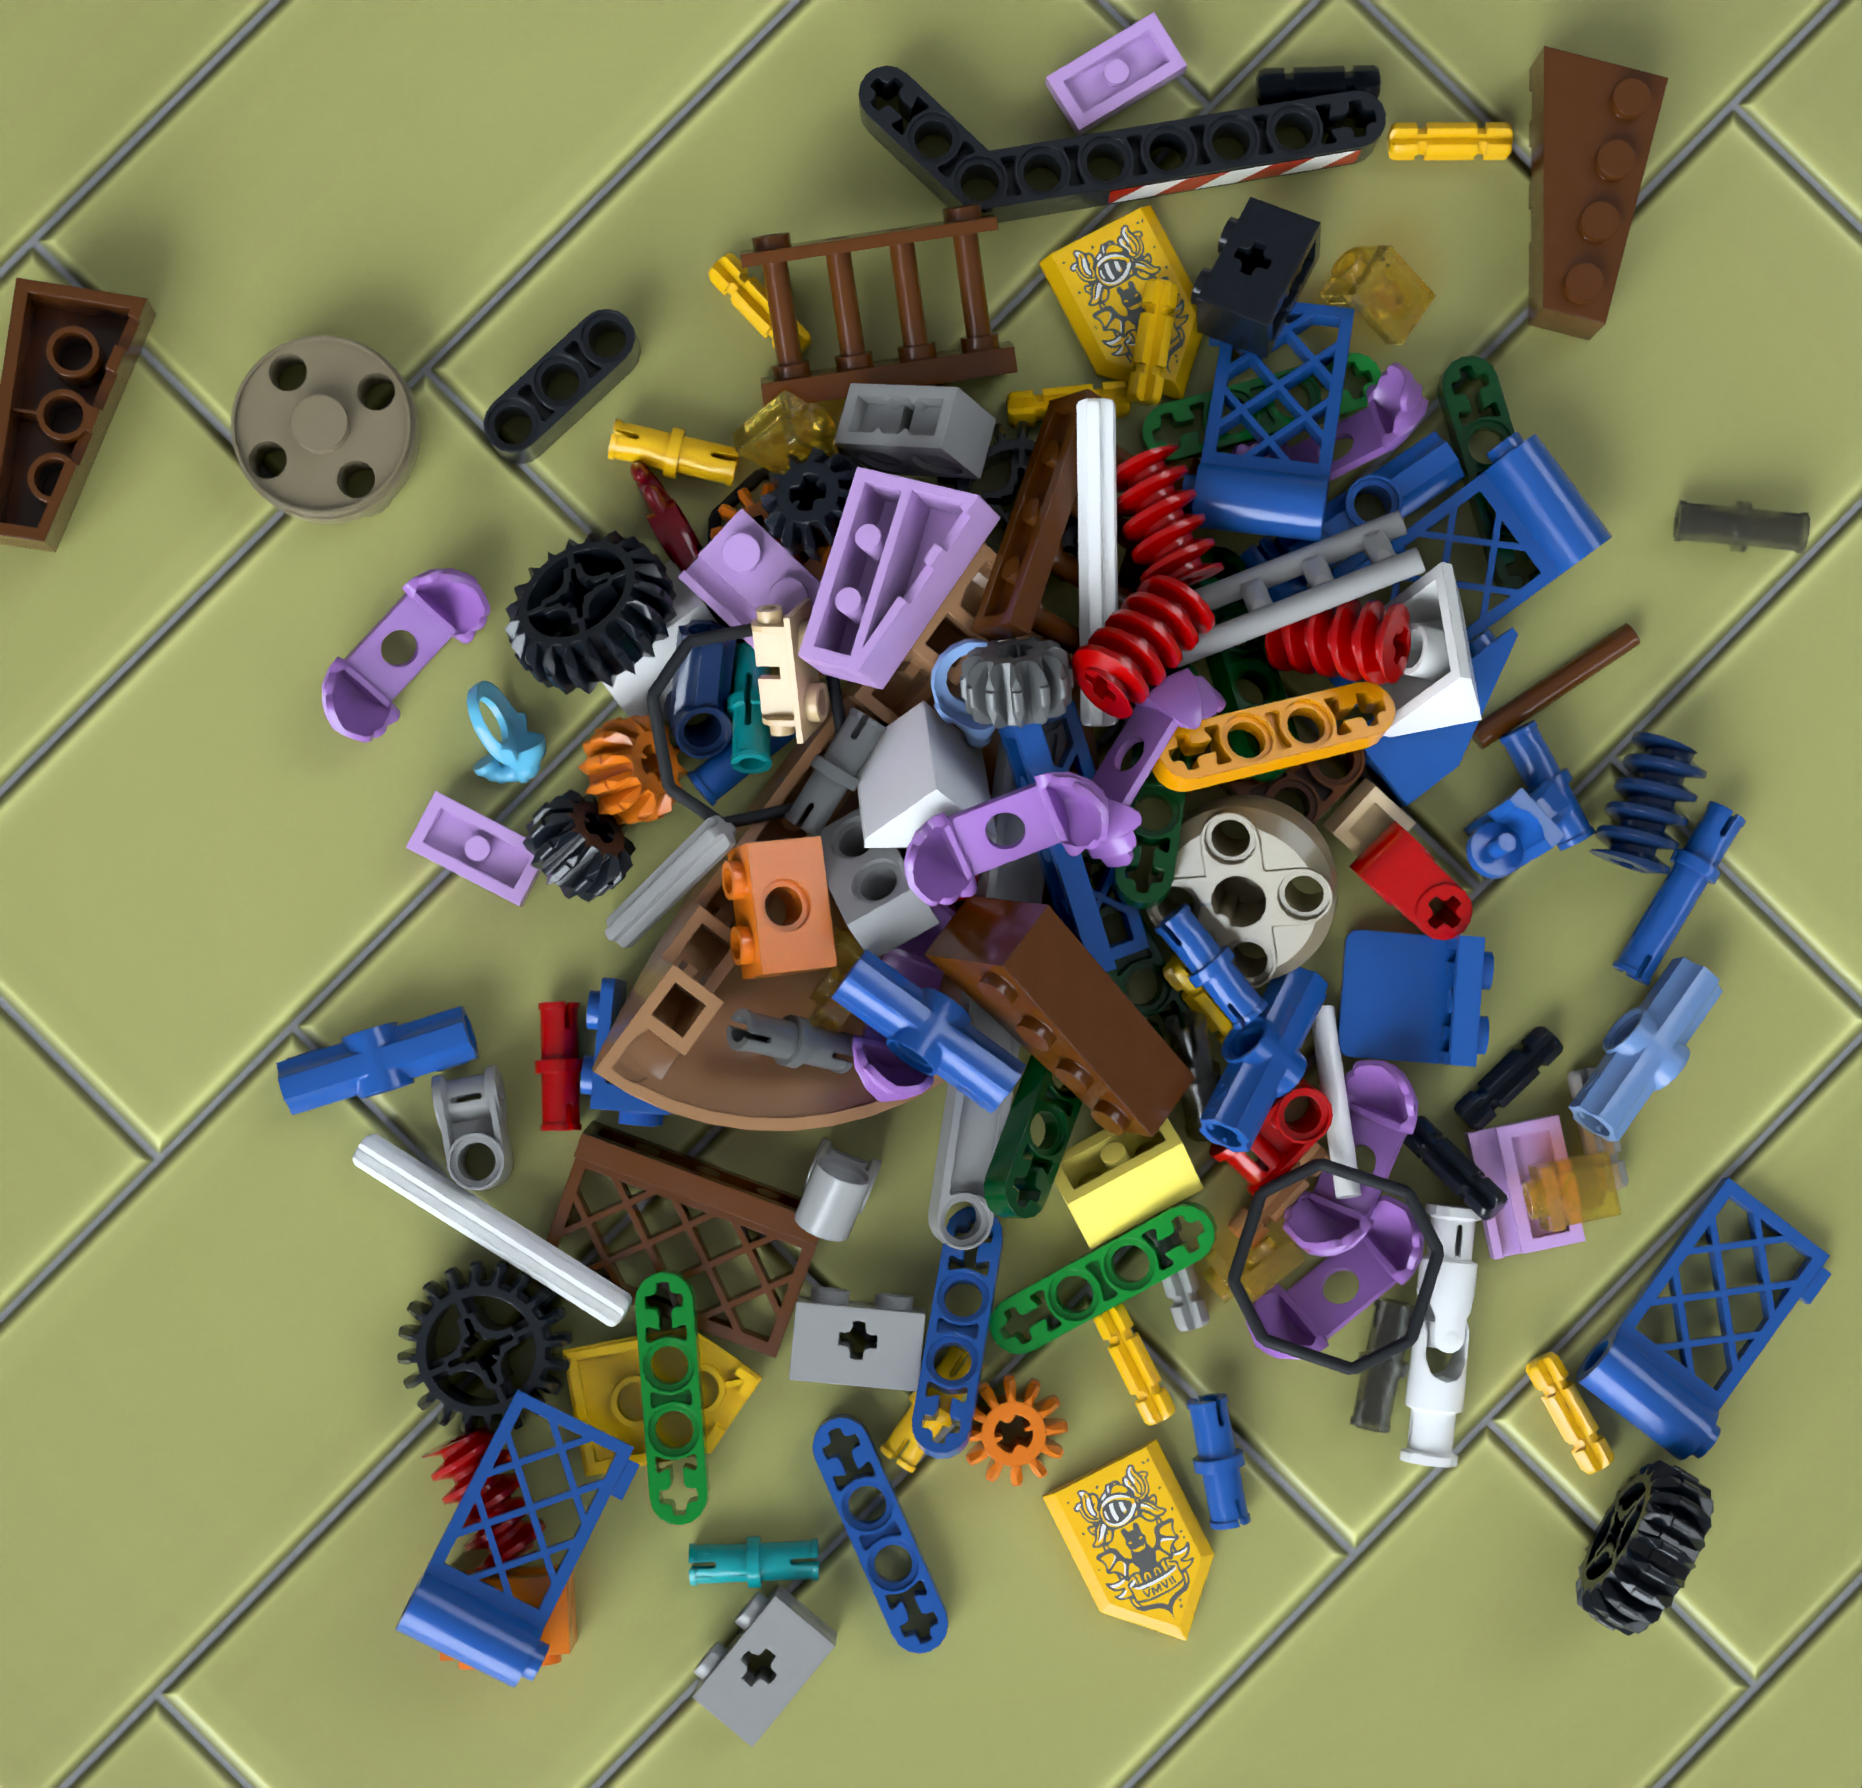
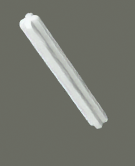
M1087 398L1079 400L1076 405L1080 647L1088 645V639L1098 628L1105 627V622L1109 616L1118 610L1116 405L1113 400L1107 398ZM1080 689V717L1083 725L1104 727L1118 723L1119 718L1110 716L1095 707Z
M371 1134L366 1136L358 1145L352 1159L355 1166L604 1324L614 1327L627 1314L633 1300L628 1292L378 1134Z

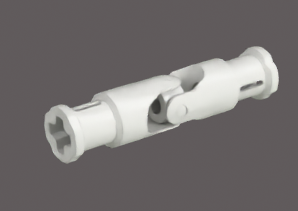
M1425 1203V1212L1430 1216V1222L1443 1245L1444 1258L1419 1338L1411 1349L1405 1405L1411 1408L1407 1447L1400 1449L1399 1459L1424 1466L1451 1468L1458 1466V1456L1452 1451L1456 1414L1463 1412L1469 1344L1467 1318L1471 1313L1475 1297L1478 1264L1472 1261L1475 1223L1482 1219L1470 1207ZM1428 1245L1427 1255L1423 1256L1419 1264L1417 1297L1431 1255ZM1426 1347L1438 1348L1443 1352L1453 1353L1445 1369L1439 1373H1431L1426 1360Z

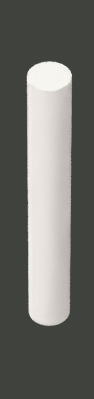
M1325 1005L1321 1007L1311 1028L1320 1091L1331 1103L1333 1112L1331 1126L1326 1132L1330 1160L1358 1169L1342 1056L1339 1047L1335 1008L1332 1005ZM1333 1175L1336 1199L1354 1198L1362 1195L1360 1183Z

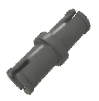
M851 707L849 715L823 757L816 754L810 765L815 770L789 812L785 813L784 818L792 824L801 827L800 829L814 837L821 836V831L848 789L853 792L855 791L860 782L856 778L857 773L887 728L856 708Z
M741 1008L736 1010L731 1020L746 1024L747 1030L730 1025L727 1027V1041L731 1049L771 1056L778 1065L797 1068L802 1064L843 1074L850 1070L854 1064L849 1060L836 1058V1053L853 1057L852 1034L814 1027L804 1017L790 1014L780 1019Z

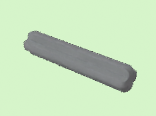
M719 815L707 818L607 918L608 928L605 930V935L609 941H616L622 948H630L640 940L735 847L736 840L734 836L737 834L735 826L730 822H725Z

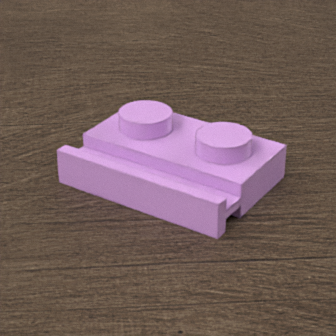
M742 508L697 555L699 557L690 567L678 576L730 627L751 623L752 620L757 618L756 608L763 605H781L783 615H787L804 598H811V607L813 609L821 583ZM753 636L743 638L754 649Z
M1552 1114L1493 1126L1492 1128L1464 1132L1469 1159L1485 1174L1484 1178L1489 1177L1508 1198L1504 1208L1495 1217L1488 1221L1482 1220L1490 1258L1496 1260L1505 1256L1525 1254L1586 1241L1559 1115Z

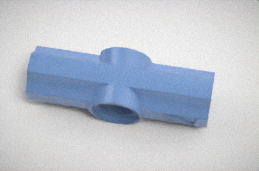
M1685 957L1673 958L1641 1005L1626 1012L1610 1028L1602 1043V1048L1606 1052L1605 1056L1569 1105V1109L1574 1115L1573 1119L1585 1130L1602 1137L1607 1142L1619 1141L1654 1091L1667 1086L1682 1071L1690 1056V1049L1686 1046L1687 1042L1723 992L1718 984L1719 979L1705 966L1691 962Z

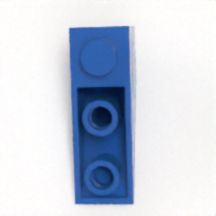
M1513 627L1497 638L1490 629H1487L1469 643L1481 716L1517 639L1518 633ZM1375 716L1368 722H1366L1368 726L1371 724ZM1479 720L1395 737L1383 736L1377 744L1363 749L1365 755L1364 766L1386 795L1401 809L1408 806L1459 766Z

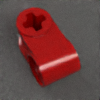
M1394 820L1349 866L1388 905H1393L1410 922L1414 923L1423 933L1433 939L1443 941L1453 939L1455 936L1463 933L1471 922L1473 909L1471 900L1466 892L1434 862L1436 859ZM1437 896L1444 906L1438 913L1434 914L1428 904Z
M1301 1078L1299 1083L1290 1092L1275 1099L1250 1149L1258 1156L1256 1162L1246 1155L1245 1152H1232L1228 1148L1211 1143L1209 1154L1218 1162L1226 1161L1247 1181V1191L1254 1196V1193L1261 1185L1291 1171L1292 1167L1326 1134L1331 1126L1333 1117L1331 1103L1322 1092ZM1307 1096L1308 1107L1303 1117L1297 1121L1285 1122L1284 1113L1289 1102L1296 1097Z

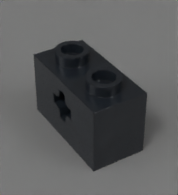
M1250 197L1239 219L1230 217L1225 224L1218 243V253L1220 255L1212 270L1206 267L1203 268L1194 284L1191 304L1197 306V332L1268 358L1320 257L1321 222Z

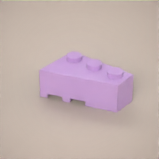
M857 467L798 656L824 675L883 690L1001 517L980 495Z

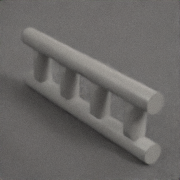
M1399 510L1195 589L1194 591L1208 604L1211 611L1243 599L1248 613L1215 625L1208 634L1198 633L1199 643L1192 651H1182L1183 660L1177 667L1180 668L1426 572L1417 547L1397 555L1390 541L1407 534ZM1366 551L1371 565L1334 579L1329 568L1330 564ZM1301 575L1305 576L1310 589L1277 602H1272L1267 590L1268 588Z

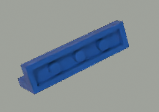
M1074 701L1067 705L1066 713L1059 717L1048 718V721L1043 724L1061 719L1068 745L1058 766L1053 764L1041 724H1027L1022 729L1018 726H1006L998 729L1016 789L1034 783V776L1043 773L1068 772L1073 760L1078 775L1091 780L1094 777L1096 771ZM1062 843L1036 852L1055 913L1105 972L1117 969L1114 960L1150 948L1138 909L1128 906L1117 895L1113 877L1115 867L1106 866L1096 888L1093 889L1081 853L1078 856H1070ZM1111 884L1116 900L1106 896ZM1102 903L1121 913L1128 935L1127 939L1109 945L1099 913Z

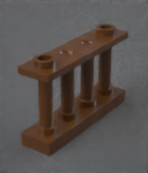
M971 204L942 209L944 221L798 243H791L790 232L752 237L753 249L741 251L740 254L742 268L762 265L777 365L771 366L773 376L761 378L764 410L847 398L850 383L927 386L1018 372L1014 345L1010 341L999 342L998 333L991 332L978 233L999 230L997 216L994 214L982 215L981 205ZM953 237L966 336L960 338L961 348L936 352L935 342H928L914 242ZM889 246L903 346L897 347L898 358L873 361L872 351H865L851 252ZM826 255L840 355L834 357L836 367L810 370L809 361L802 360L787 261Z
M1089 389L1049 401L971 630L988 641H1000L1029 635L1030 631L1046 640L1059 643L1060 648L1072 655L1080 648L1079 628L1045 609L1042 596L1050 572L1079 589L1078 558L1063 549L1061 539L1069 515L1078 519L1076 405L1079 400L1102 398ZM1116 444L1117 467L1135 455ZM1193 456L1166 463V466L1186 465L1188 469L1187 474L1197 475L1198 466L1201 461ZM1184 476L1173 484L1175 490H1182ZM1117 515V544L1127 549L1118 574V610H1121V605L1130 594L1137 592L1141 584L1140 577L1142 573L1151 565L1134 563L1131 552L1142 541L1126 540L1122 528L1129 520Z

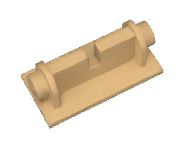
M804 598L787 615H783L782 606L778 604L759 606L756 608L757 618L751 621L756 666L780 667V675H761L758 678L762 723L769 726L772 736L782 737L796 732L797 744H804L825 721L829 710L828 689L825 683L819 681L818 670L798 656L812 612L811 598Z

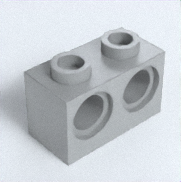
M850 383L834 443L866 468L894 475L980 479L996 418L959 387Z
M860 807L823 828L821 840L827 885L846 925L864 951L867 949L879 958L940 923L932 906L922 901L908 886L904 867L907 847L865 848Z

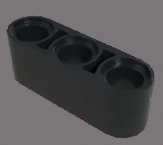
M611 309L596 310L591 313L492 403L485 414L483 422L484 431L500 456L509 462L517 464L529 463L537 459L633 371L639 362L641 349L639 339L629 319L619 311ZM616 331L626 336L625 346L617 355L605 358L594 353L595 341L603 333ZM567 373L579 378L578 390L569 399L557 401L548 397L549 383L556 376ZM518 416L527 417L531 420L532 429L526 440L518 444H509L502 441V427L508 420Z

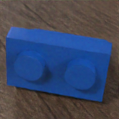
M1369 930L1349 932L1344 940L1338 1020V1040L1341 1054L1357 1058L1476 1067L1477 1054L1485 1055L1489 1041L1488 1016H1480L1481 991L1490 990L1494 973L1493 953L1484 951L1485 937L1457 935L1453 939L1443 941L1420 934Z
M603 977L601 991L590 990L588 997L586 1025L587 1029L597 1030L595 1055H584L580 1081L581 1094L591 1095L590 1109L619 1111L618 1124L649 1127L663 1126V1116L673 1115V1113L626 1093L592 1071L597 1056L626 1001L627 982L616 978Z

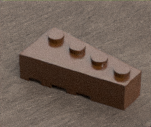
M1547 46L1542 48L1530 67L1529 92H1532V119L1529 122V148H1531V183L1529 185L1531 242L1529 243L1528 325L1590 340L1606 324L1668 82L1667 77Z
M16 277L0 383L1 545L56 553L156 317V313L148 298Z
M978 896L967 897L924 954L1092 1110L1091 1116L1100 1126L1113 1134L1123 1135L1124 1132L1154 1137L1196 1078L1049 905Z

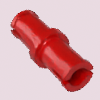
M565 1001L538 1003V1010H540L541 1060H536L534 1063L535 1074H541L542 1125H540V1128L543 1132L582 1130L580 1120V1073L583 1059H579V1002H567V1004H565Z

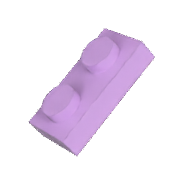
M1155 12L1048 75L1045 85L1076 135L1081 136L1184 74L1187 64Z
M437 791L434 792L406 848L521 907H523L541 872L540 869L533 868L530 865L534 855L526 850L523 844L526 837Z

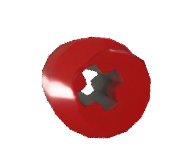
M1166 445L1141 452L1116 467L1117 493H1123L1117 498V515L1132 517L1124 524L1122 528L1123 535L1126 540L1142 541L1131 552L1134 563L1151 565L1142 573L1140 577L1141 583L1146 577L1159 574L1170 576L1189 586L1208 579L1224 570L1222 562L1202 563L1200 558L1215 545L1214 539H1193L1191 532L1206 521L1205 515L1203 513L1184 514L1182 508L1197 497L1195 489L1175 490L1173 484L1188 473L1187 466H1166L1164 461L1179 449L1178 445Z
M1155 574L1148 576L1140 584L1137 592L1130 594L1121 605V610L1114 611L1105 622V627L1098 628L1088 639V645L1081 646L1071 657L1074 678L1084 695L1095 707L1119 719L1129 718L1133 714L1130 702L1142 704L1149 697L1148 685L1159 686L1166 678L1165 668H1176L1183 660L1182 651H1192L1199 643L1198 633L1208 634L1215 626L1214 615L1208 604L1199 594L1183 582L1165 575Z
M1354 599L1265 634L1267 659L1272 668L1285 672L1295 670L1306 675L1318 673L1327 678L1341 676L1355 682L1365 679V681L1377 685L1387 682L1389 684L1397 683L1407 667L1411 648L1410 614L1407 606L1402 603H1394L1386 611L1383 603L1378 600H1370L1362 608L1360 601Z
M485 1427L475 1428L474 1432L468 1435L462 1433L422 1456V1458L442 1456L444 1461L431 1474V1478L433 1481L453 1479L455 1483L442 1498L444 1505L460 1502L494 1433L489 1434ZM508 1449L501 1450L494 1466L511 1461ZM515 1472L499 1473L487 1478L480 1494L488 1518L526 1505L523 1495L511 1497L520 1487ZM476 1502L463 1526L481 1521ZM527 1513L491 1526L502 1562L516 1558L534 1546L533 1542L537 1538L531 1520H522ZM538 1518L543 1533L546 1525L542 1518ZM478 1530L464 1545L466 1551L486 1549L488 1552L487 1557L475 1568L476 1571L495 1565L485 1530Z

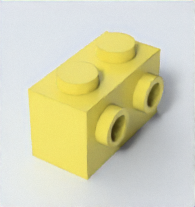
M1166 1118L1154 1137L1124 1132L1123 1135H1116L1103 1129L1065 1150L1054 1180L1090 1249L1204 1189L1181 1139L1168 1118Z

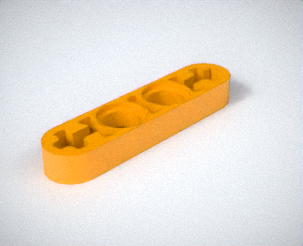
M1356 682L1202 719L1201 726L1197 729L1177 727L1152 768V772L1157 780L1166 788L1177 792H1186L1365 749L1377 744L1393 724L1396 714L1394 702L1389 693L1379 685L1370 682ZM1356 704L1362 713L1372 712L1375 716L1369 726L1363 717H1356L1344 720L1337 730L1336 720L1346 718ZM1304 716L1311 719L1319 729V740L1314 743H1303L1295 739L1288 730V718ZM1234 730L1250 732L1259 742L1260 754L1253 758L1237 755L1228 744V733ZM1211 741L1212 752L1199 756L1190 770L1187 769L1183 761L1173 762L1170 758L1176 747H1180L1184 756L1203 753Z

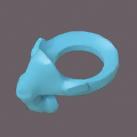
M488 681L476 683L468 690V715L475 732L490 754L480 759L473 766V771L477 776L485 777L490 782L500 784L518 781L520 783L529 782L537 776L541 768L540 763L547 751L544 734L528 731L526 714L524 712L517 713L498 687ZM480 701L489 707L497 719L502 735L501 743L492 736L485 724L479 709Z

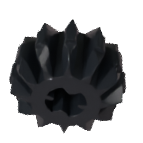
M813 446L807 461L804 463L798 456L788 453V466L790 470L785 474L769 472V481L776 490L764 494L760 498L762 507L769 514L764 520L766 523L765 527L774 538L781 539L783 548L789 554L796 557L805 551L812 560H817L821 563L827 547L833 545L856 469H853V464L844 454L837 452L829 458L823 449Z
M570 789L562 796L555 797L550 803L545 802L533 814V819L526 825L529 834L523 841L526 850L534 855L530 865L543 871L547 876V885L555 883L560 886L564 896L568 899L578 895L581 899L590 902L597 896H602L609 889H614L625 879L626 873L633 866L631 855L636 848L633 842L624 836L628 827L626 824L618 825L615 818L610 814H598V801L592 794L582 797L579 793Z

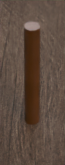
M1625 623L1479 721L1472 736L1473 740L1482 750L1500 737L1509 733L1640 644L1638 635L1629 624Z

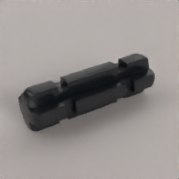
M1353 65V70L1345 72L1344 66L1293 67V72L1285 73L1284 68H1263L1259 70L1256 77V98L1261 106L1281 103L1285 100L1293 101L1347 91H1365L1378 99L1381 90L1379 68L1375 65Z
M1544 1026L1535 1027L1521 1041L1523 1047L1520 1050L1513 1048L1477 1083L1480 1088L1476 1092L1470 1090L1455 1104L1454 1110L1469 1128L1476 1131L1482 1130L1497 1116L1494 1110L1498 1106L1505 1108L1540 1074L1538 1068L1541 1065L1548 1067L1563 1052L1564 1047L1560 1040Z
M1417 1116L1414 1132L1412 1135L1407 1134L1403 1144L1419 1159L1422 1158V1162L1460 1199L1464 1198V1202L1482 1220L1488 1221L1495 1217L1508 1201L1507 1195L1489 1177L1484 1178L1485 1174L1447 1137H1443L1439 1129L1425 1116Z

